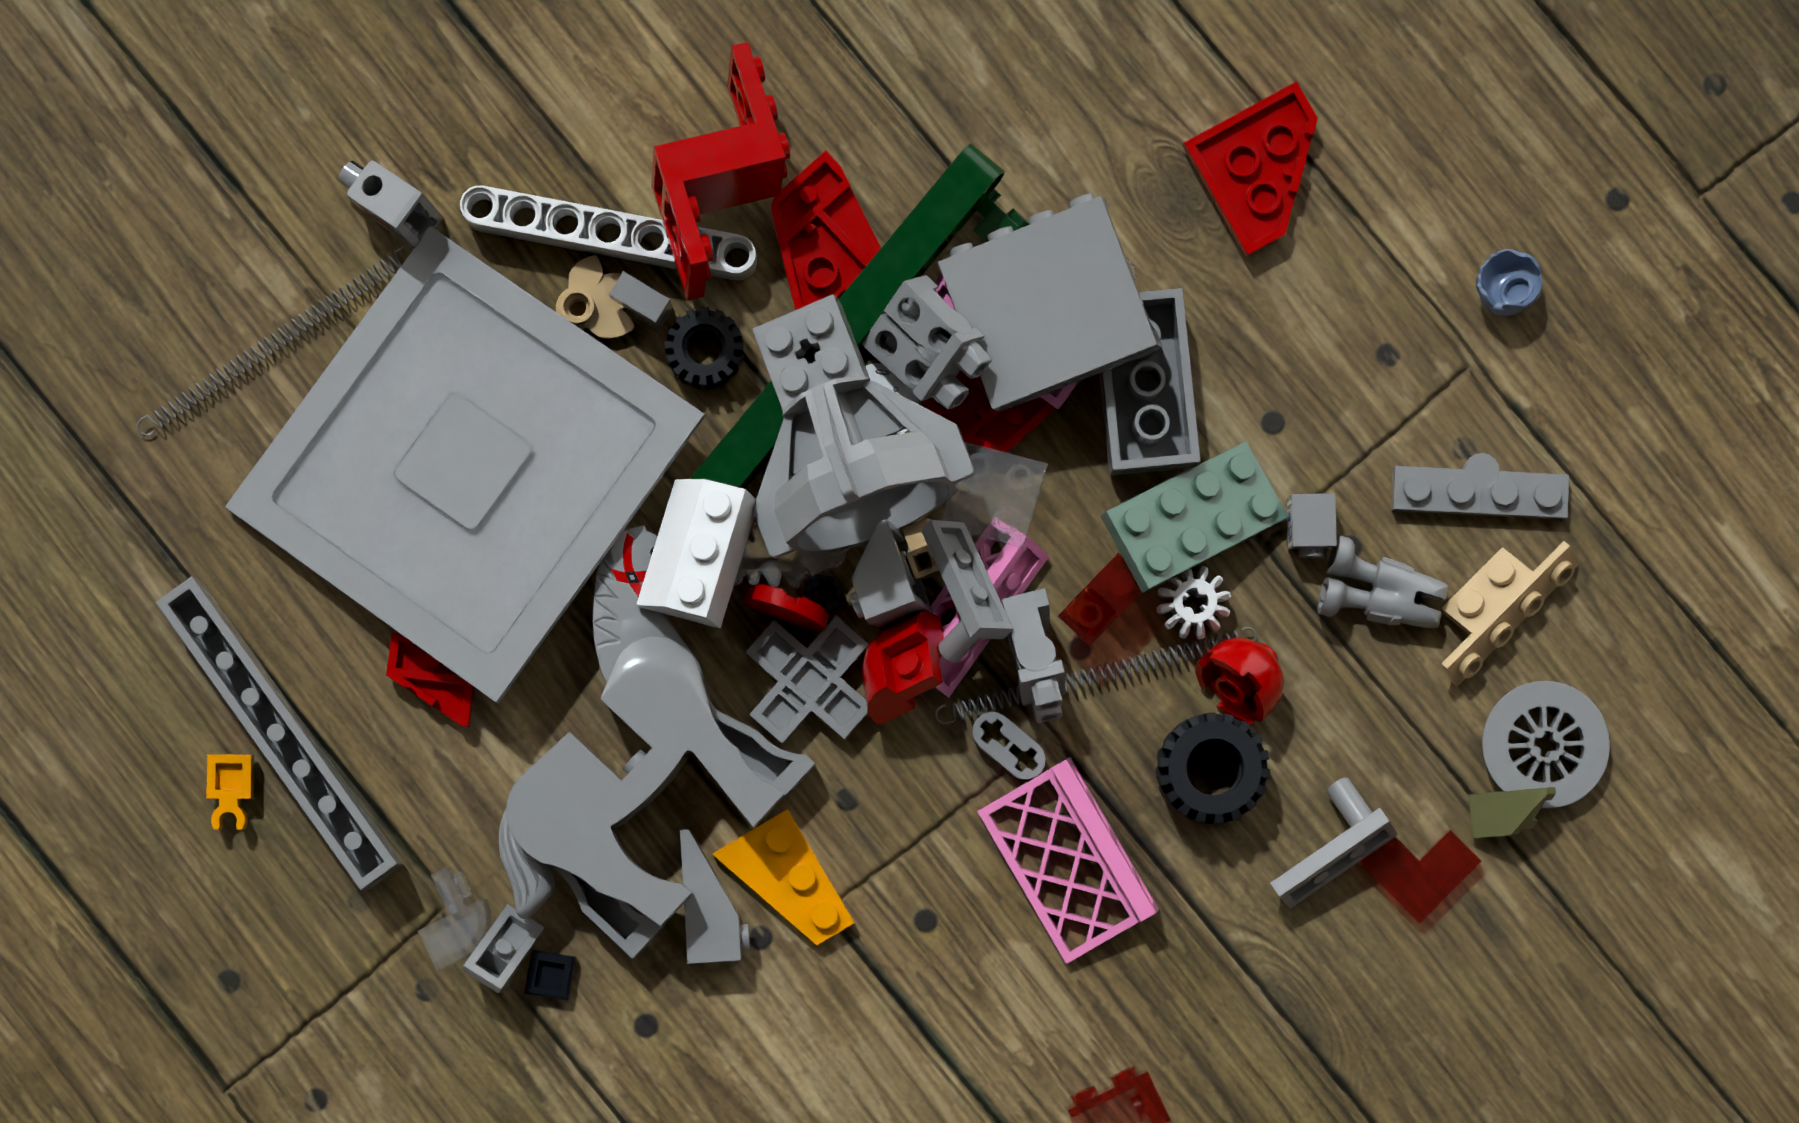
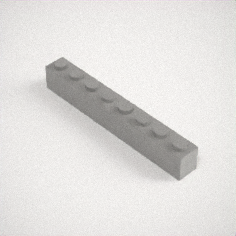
M191 576L155 603L359 889L369 890L404 865L205 584Z

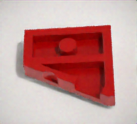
M392 632L386 676L454 720L460 726L470 727L475 687L402 634Z

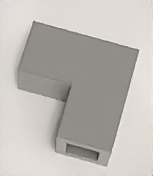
M624 271L609 293L612 300L634 312L636 318L658 331L673 309L669 298Z

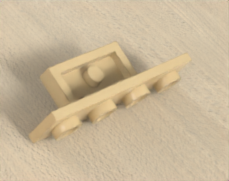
M1563 541L1534 571L1502 547L1442 607L1445 616L1469 635L1441 663L1451 683L1458 687L1466 678L1473 677L1482 667L1483 661L1496 648L1504 646L1512 637L1514 630L1527 617L1535 615L1541 609L1545 598L1557 586H1563L1571 579L1575 568L1578 566V562L1569 544Z

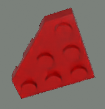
M1297 81L1183 143L1185 152L1246 258L1278 241L1286 234L1293 203L1318 120Z

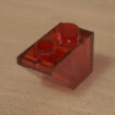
M1118 552L1057 616L1089 647L1142 593L1122 555Z

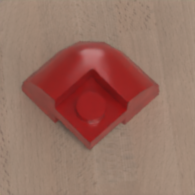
M929 611L913 615L885 629L868 645L863 660L862 678L867 713L879 726L915 709V696L943 683L939 658L942 657L939 651V643L944 639L941 619L937 615Z

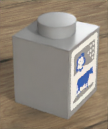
M1291 494L1286 499L1288 551H1299V558L1325 557V550H1332L1337 546L1335 494Z

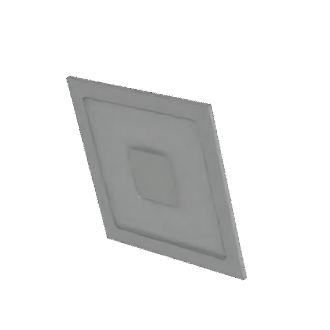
M430 226L226 504L225 508L490 699L499 703L706 415Z

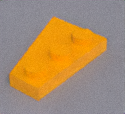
M788 809L712 853L815 945H819L855 923Z

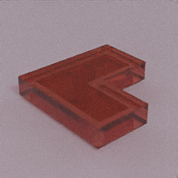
M1447 830L1419 860L1395 836L1359 861L1358 864L1417 923H1421L1477 867L1481 860L1451 830Z

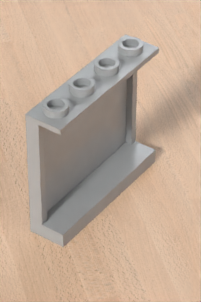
M1093 193L1077 197L1069 202L1070 208L1057 214H1054L1053 210L1035 214L1028 219L1030 225L1013 231L1012 226L998 229L987 236L988 242L973 247L972 243L959 245L947 252L948 258L938 262L955 310L967 319L972 328L976 327L985 335L979 345L992 359V362L980 377L993 410L1003 412L1163 348L1157 331L1152 328L1108 208H1110L1109 202L1102 196L1095 198Z

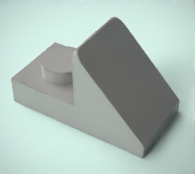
M507 904L461 970L495 992H502L512 982L518 967L535 945L545 927L530 918L521 919L517 915L516 909Z

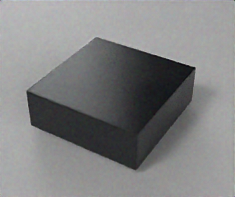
M532 949L524 994L568 1001L576 956Z

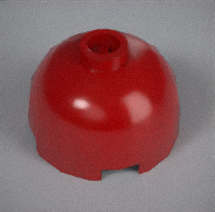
M1243 637L1222 640L1196 663L1195 674L1202 690L1209 685L1213 693L1221 700L1216 707L1222 713L1233 715L1239 721L1244 720L1249 725L1255 720L1262 722L1281 700L1284 688L1282 669L1275 651L1264 643Z

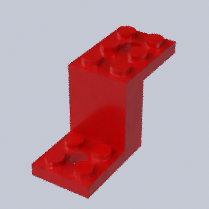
M748 42L731 46L727 88L740 126L654 146L651 187L687 301L704 297L706 280L711 279L708 262L713 261V253L708 236H700L696 223L701 221L700 214L780 196L782 179L787 178L785 160L790 159L788 140L784 133L778 134L774 123L778 119L776 104L771 94L765 95L762 82H765L764 67L759 56L753 57Z

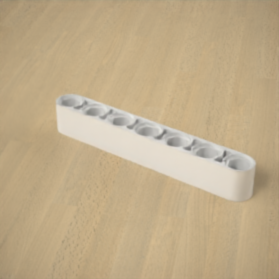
M473 186L463 193L460 200V210L465 220L473 229L480 232L677 269L661 219L488 186ZM479 200H488L493 203L491 213L484 218H476L471 215L472 206ZM530 208L535 211V218L531 224L518 226L513 223L514 215L519 209ZM564 216H573L578 220L576 230L570 234H560L556 231L557 222ZM607 224H615L621 228L620 236L611 243H605L598 239L600 229ZM698 227L700 236L707 235L711 244L713 261L708 262L711 276L729 280H744L754 273L757 266V255L753 243L747 237ZM650 232H657L664 237L662 245L654 251H647L640 246L642 237ZM735 248L745 250L749 254L748 261L741 267L728 265L725 262V257L730 250Z

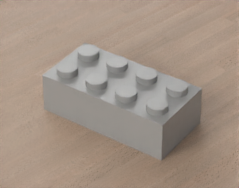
M1182 288L1139 292L1152 328L1157 331L1163 348L1099 373L1109 476L1190 469L1201 462Z

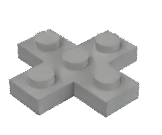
M837 616L831 620L826 630L821 632L808 648L773 620L745 652L777 681L775 686L749 715L782 744L811 711L845 740L868 713L866 699L841 677L869 644Z

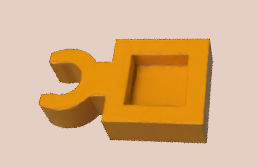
M207 754L206 799H219V807L214 810L211 817V824L214 830H222L223 817L230 812L237 818L236 829H246L248 817L245 810L241 807V799H254V755Z

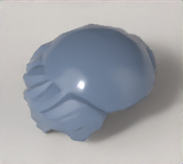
M1503 249L1497 251L1496 254H1491L1489 260L1484 261V265L1480 266V274L1476 277V289L1484 307L1497 316L1515 315L1532 307L1542 292L1543 284L1540 265L1533 256L1512 249Z

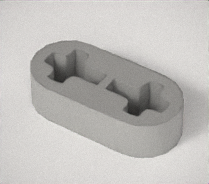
M988 712L977 718L972 729L974 742L1011 775L1018 779L1029 780L1042 772L1046 760L1044 750L1008 718L997 712ZM995 721L1000 722L1002 727L999 732L1009 743L1005 747L994 739L988 744L981 739L984 735V731L980 727L983 722L990 725ZM1012 745L1024 753L1029 749L1034 750L1036 755L1033 761L1037 766L1033 771L1030 768H1025L1022 772L1017 770L1015 765L1018 759L1008 751Z

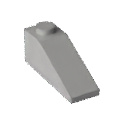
M680 830L683 884L694 893L684 903L687 964L743 960L742 951H750L749 924H740V915L693 832L691 830Z

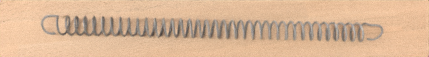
M405 245L396 251L394 250L393 253L398 261V264L393 260L391 256L387 255V259L390 263L391 268L383 260L380 259V263L385 274L376 264H373L374 270L378 278L369 269L366 268L367 274L371 282L362 273L359 274L365 288L359 283V281L356 278H353V282L358 292L348 282H346V286L350 292L351 297L342 287H339V290L344 301L334 291H332L333 297L337 305L328 296H325V299L331 311L324 305L322 301L319 300L318 303L324 315L314 305H312V309L317 317L316 320L312 316V314L305 309V313L308 317L310 324L300 314H298V318L303 328H301V326L294 319H291V322L297 334L286 323H284V326L290 338L280 328H277L283 340V343L272 332L271 337L276 347L266 337H264V341L270 353L263 347V345L260 342L257 341V345L263 357L252 346H250V349L256 361H254L246 351H243L249 364L248 366L238 355H236V358L242 370L239 369V367L232 360H229L235 372V375L223 364V368L228 376V379L218 369H216V373L219 376L222 385L213 377L212 374L209 373V377L215 389L204 378H202V381L208 391V394L200 387L198 383H195L201 395V398L190 387H188V390L195 403H193L184 392H181L188 408L175 396L174 398L181 412H179L173 406V404L170 401H168V405L171 408L174 417L163 406H161V409L167 421H165L159 415V413L156 410H154V413L160 423V426L149 415H146L143 418H141L137 423L138 432L144 436L152 435L155 432L152 431L149 434H145L140 431L139 424L146 417H148L158 428L162 429L161 420L164 423L169 424V418L167 414L172 419H176V414L174 410L180 415H183L181 405L186 410H190L188 401L196 406L197 402L194 395L200 401H203L204 398L202 392L205 395L210 396L208 386L214 392H217V386L215 382L219 386L224 387V382L221 376L227 382L231 383L229 373L235 378H238L236 369L241 373H245L242 363L247 368L251 369L252 366L249 359L253 363L258 364L256 354L261 359L265 360L263 350L267 354L272 355V350L269 344L275 350L279 351V346L276 340L281 345L286 346V342L283 338V335L289 341L293 340L290 331L295 336L299 337L300 334L296 325L303 332H306V327L303 321L309 327L313 328V323L310 317L315 322L320 323V319L317 315V312L325 319L327 318V315L325 313L324 308L329 313H334L330 302L337 309L340 310V304L337 298L344 305H347V300L343 292L351 300H354V296L350 288L358 296H361V292L358 288V285L364 291H368L364 279L372 287H374L375 284L371 275L378 282H381V277L377 269L383 276L388 278V273L384 265L392 273H395V269L391 261L398 268L402 266L396 252L400 251L405 247H409L412 250L414 248L410 245Z
M1244 627V628H1242V630H1245V629L1252 630L1253 633H1254V641L1256 640L1257 636H1256V632H1255V630H1254L1253 628H1250V627ZM1232 630L1231 638H1233V632L1236 637H1239L1237 632ZM1225 632L1223 635V640H1226L1225 635H1227L1228 639H1230L1229 634ZM1217 634L1214 642L1213 638L1209 636L1207 639V644L1204 639H1200V648L1197 642L1193 640L1192 650L1189 644L1185 642L1184 652L1180 645L1177 644L1176 654L1172 647L1169 646L1168 656L1164 649L1161 648L1160 658L1158 654L1153 650L1152 660L1147 653H1145L1144 662L1139 655L1136 656V664L1131 657H1129L1128 667L1126 662L1123 659H1121L1120 669L1118 664L1115 661H1113L1112 671L1110 666L1107 663H1105L1104 673L1102 668L1099 665H1097L1096 675L1093 669L1089 667L1088 677L1085 671L1081 669L1080 679L1077 673L1073 671L1072 681L1069 675L1065 673V692H1068L1066 676L1069 679L1072 689L1075 691L1076 688L1074 674L1077 677L1080 687L1083 689L1082 672L1085 675L1088 685L1091 687L1090 670L1093 673L1096 683L1099 685L1098 668L1102 673L1104 681L1107 683L1106 666L1110 671L1112 679L1115 681L1114 664L1118 669L1120 677L1123 679L1122 661L1126 667L1128 675L1131 677L1130 659L1134 665L1136 673L1139 675L1138 657L1142 663L1144 671L1147 672L1146 655L1150 661L1152 669L1155 670L1154 653L1158 659L1160 667L1163 668L1162 651L1167 659L1168 665L1171 666L1170 649L1175 657L1176 663L1179 664L1178 647L1183 655L1185 662H1187L1186 645L1191 653L1192 659L1195 660L1194 643L1199 651L1200 657L1202 658V641L1208 652L1210 650V639L1213 645L1215 646L1218 644L1217 637H1219L1220 641H1222V638L1220 635ZM1017 686L1016 688L1017 698L1013 689L1009 688V700L1004 690H1001V702L999 700L998 695L995 692H993V704L991 702L990 697L987 694H985V706L982 702V699L979 696H977V708L973 700L969 698V710L965 702L961 700V713L957 704L953 702L954 720L949 722H942L938 718V711L940 710V708L946 707V705H942L938 707V709L936 710V719L938 722L942 724H950L955 722L956 707L960 718L963 720V704L968 716L971 718V702L976 711V714L979 716V700L984 709V712L988 713L987 698L992 707V710L996 711L995 696L998 700L1001 709H1003V694L1006 698L1009 707H1011V692L1014 696L1017 705H1019V686Z

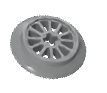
M1536 681L1511 690L1497 702L1485 724L1482 748L1488 771L1503 791L1555 787V796L1552 800L1545 801L1541 808H1558L1578 801L1596 786L1607 766L1610 740L1607 725L1601 712L1585 694L1574 687L1560 682ZM1538 708L1539 727H1537L1529 715L1528 711L1530 709ZM1546 708L1556 710L1550 726L1547 725ZM1563 714H1565L1572 723L1558 732L1557 727ZM1521 716L1531 733L1515 727L1514 722ZM1575 728L1578 730L1580 741L1563 740L1564 735ZM1510 731L1525 738L1526 743H1508ZM1546 732L1549 734V741L1555 743L1556 748L1554 751H1548L1545 757L1540 756L1541 749L1534 746V740L1543 738ZM1580 746L1579 758L1565 752L1564 747ZM1525 748L1527 750L1526 754L1515 761L1511 760L1509 749ZM1559 756L1575 764V767L1569 774L1560 762ZM1532 758L1531 765L1524 776L1517 769V766ZM1541 762L1543 781L1537 782L1532 777ZM1550 763L1553 764L1559 773L1560 780L1551 782Z

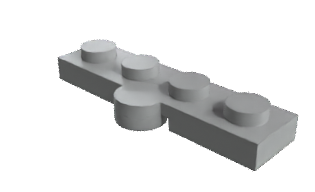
M1485 453L1475 454L1467 459L1463 469L1394 466L1392 473L1391 511L1565 520L1568 518L1569 475L1499 471V464L1495 458Z

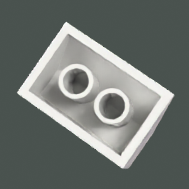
M675 479L636 606L721 628L755 517L753 507L756 499L746 489L706 479Z

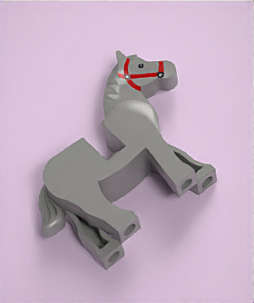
M645 525L623 530L600 562L594 591L593 631L600 669L607 683L600 699L649 744L652 749L647 754L639 750L623 767L627 775L622 779L577 736L568 732L515 782L509 793L506 809L499 827L500 858L512 886L516 913L521 919L531 918L552 896L555 889V881L549 867L550 865L567 881L580 904L582 912L632 959H635L665 927L664 924L694 893L684 884L660 879L640 868L621 846L615 830L651 804L673 781L692 753L695 754L753 828L767 816L783 797H787L816 766L806 754H795L782 750L771 744L757 730L718 711L712 705L700 663L673 628L665 614L636 606L657 539L655 534L647 531Z

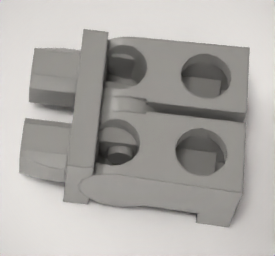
M925 275L906 280L902 283L884 309L886 313L880 315L861 345L905 385L913 389L912 393L920 401L934 398L949 410L961 405L969 394V389L956 378L960 370L970 379L977 378L987 369L992 359L979 345L985 335L976 327L972 328L964 316L953 310L936 293L938 286Z
M1043 588L1003 598L1002 605L1013 627L1007 638L1019 680V694L1022 705L1032 703L1037 723L1063 717L1061 696L1065 695V671L1062 660L1056 661L1053 642L1044 633L1050 630V605L1046 590Z

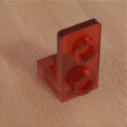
M1134 1066L1111 1076L1113 1084L1098 1092L1093 1085L1070 1096L1073 1104L1065 1107L1068 1115L1073 1118L1134 1088L1137 1095L1131 1097L1130 1100L1141 1122L1149 1119L1150 1123H1166L1171 1121L1148 1071L1143 1069L1137 1072Z

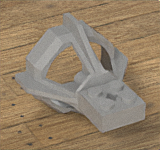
M833 294L752 329L783 410V422L753 507V512L768 553L773 558H780L794 551L799 552L802 556L866 544L869 542L879 521L887 519L898 529L921 521L960 491L957 483L975 475V468L957 424L870 379L842 304ZM812 347L820 349V351L815 353V362L809 363L803 358L808 349ZM904 429H907V430L910 432V433H903V434L892 435V434H895V433H897V432H899V431H902V430H904Z

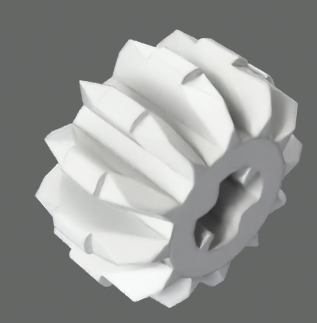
M1205 566L1200 568L1196 579L1193 578L1192 569H1189L1182 573L1184 582L1177 576L1167 580L1175 591L1168 588H1159L1157 592L1159 597L1170 600V603L1161 604L1156 608L1158 614L1172 612L1173 617L1165 622L1164 627L1169 630L1177 622L1182 623L1179 630V637L1182 639L1188 636L1191 626L1194 627L1195 636L1198 640L1205 638L1203 623L1210 630L1217 632L1221 626L1213 615L1226 618L1230 614L1229 609L1217 605V602L1226 601L1231 598L1230 592L1216 593L1214 590L1222 583L1223 578L1218 575L1210 583H1207L1205 579L1208 575V568ZM1187 592H1193L1195 598H1203L1204 605L1198 608L1201 613L1194 614L1191 607L1184 608L1183 601L1189 597Z

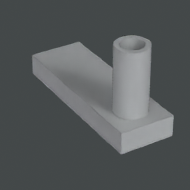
M930 520L921 532L961 617L960 622L939 643L941 655L946 660L955 663L960 661L979 639H1004L1013 630V627L965 523Z
M1342 778L1334 782L1328 788L1327 794L1351 828L1271 882V885L1289 909L1398 835V832L1381 808L1374 812L1371 811L1349 778Z

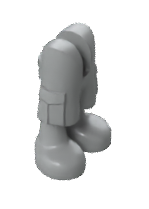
M1338 536L1337 546L1331 551L1326 573L1371 583L1373 590L1369 592L1356 589L1342 581L1327 577L1323 581L1320 590L1318 614L1331 617L1339 609L1350 607L1364 609L1366 619L1378 623L1439 628L1442 612L1422 604H1415L1414 599L1415 595H1418L1421 598L1446 601L1449 585L1414 571V568L1406 563L1383 557L1376 565L1368 563L1355 554V544L1352 539Z

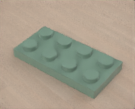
M1245 441L1106 511L1100 517L1140 590L1144 593L1288 518V515L1248 443Z

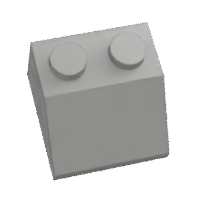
M887 519L879 521L851 578L856 592L850 594L857 616L859 618L865 617L869 625H874L882 632L920 612L929 611L933 613L922 580L914 578L906 556L910 549L904 533Z

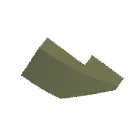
M1555 787L1469 794L1472 838L1519 835L1521 830L1533 829L1538 821L1536 815L1545 801L1552 800L1555 796Z

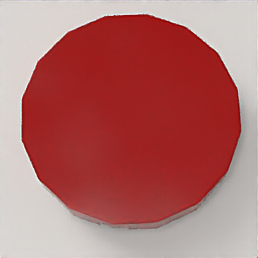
M755 583L748 587L743 598L744 604L752 610L793 627L823 632L828 625L830 614L824 607L805 597H798L796 599L788 596L783 589Z

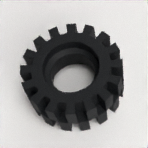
M701 307V310L698 311L690 309L686 311L687 314L681 317L679 315L674 320L675 324L673 327H669L667 341H665L666 358L673 373L679 377L680 381L685 384H691L693 388L701 389V387L714 389L718 384L722 383L725 385L728 383L729 378L738 373L740 363H743L744 359L743 338L735 321L730 316H725L722 311L718 309L712 311L709 310V307ZM702 332L714 334L722 345L721 354L718 359L706 365L694 362L688 355L690 340Z

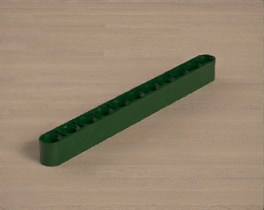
M969 144L961 151L838 299L842 304L859 351L863 348L861 345L862 341L880 315L886 313L884 309L902 283L906 280L923 276L1003 178L1005 171L973 144ZM814 347L808 349L803 358L809 363L815 362V353L820 351V349H815ZM772 380L690 479H706L746 489L767 464L783 422V410Z

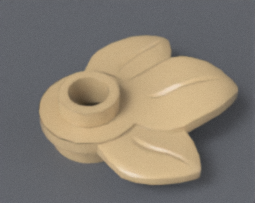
M596 255L577 262L569 273L568 289L563 291L557 299L556 312L581 330L588 328L600 338L611 339L621 337L634 329L631 318L623 311L625 307L612 300L609 296L622 273L603 274L601 263ZM575 302H583L586 305V311L581 316H574L570 313L571 305Z

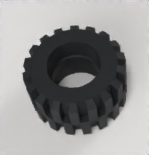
M1205 713L1183 721L1166 736L1157 754L1158 764L1155 772L1160 784L1158 788L1174 811L1177 810L1182 814V817L1190 821L1194 820L1202 824H1220L1242 817L1243 814L1251 811L1257 805L1256 802L1260 797H1263L1267 789L1265 787L1266 780L1270 778V769L1267 767L1269 755L1267 750L1264 751L1261 744L1262 738L1258 733L1255 734L1250 729L1251 726L1244 720L1239 721L1233 715L1226 713ZM1213 742L1226 746L1233 753L1237 761L1238 774L1236 781L1230 789L1222 794L1208 795L1202 793L1191 784L1188 778V758L1195 748L1204 743Z

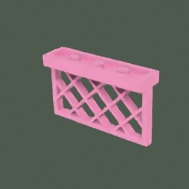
M1071 757L977 811L1066 964L1138 922L1149 918L1159 910ZM1048 780L1051 781L1059 795L1055 812L1030 806L1034 789ZM1027 793L1025 804L1013 801ZM1063 803L1071 817L1060 814ZM1005 805L1023 810L1017 834L1000 830L991 813ZM1028 812L1053 818L1047 842L1023 836ZM1058 820L1076 824L1081 837L1077 850L1052 844ZM1005 837L1015 840L1013 851ZM1085 841L1093 855L1082 852ZM1021 842L1045 848L1039 872L1021 867L1017 860ZM1051 850L1075 856L1069 880L1045 874ZM1081 858L1099 863L1103 870L1100 888L1075 882ZM1027 876L1038 878L1035 889ZM1107 879L1116 893L1105 890ZM1043 880L1068 886L1062 910L1044 906L1039 894ZM1073 888L1098 895L1092 919L1067 912ZM1103 896L1121 901L1130 917L1116 925L1098 921L1097 918ZM1049 914L1060 916L1057 927ZM1065 918L1090 925L1086 942L1071 951L1061 935ZM1095 926L1107 929L1093 937Z

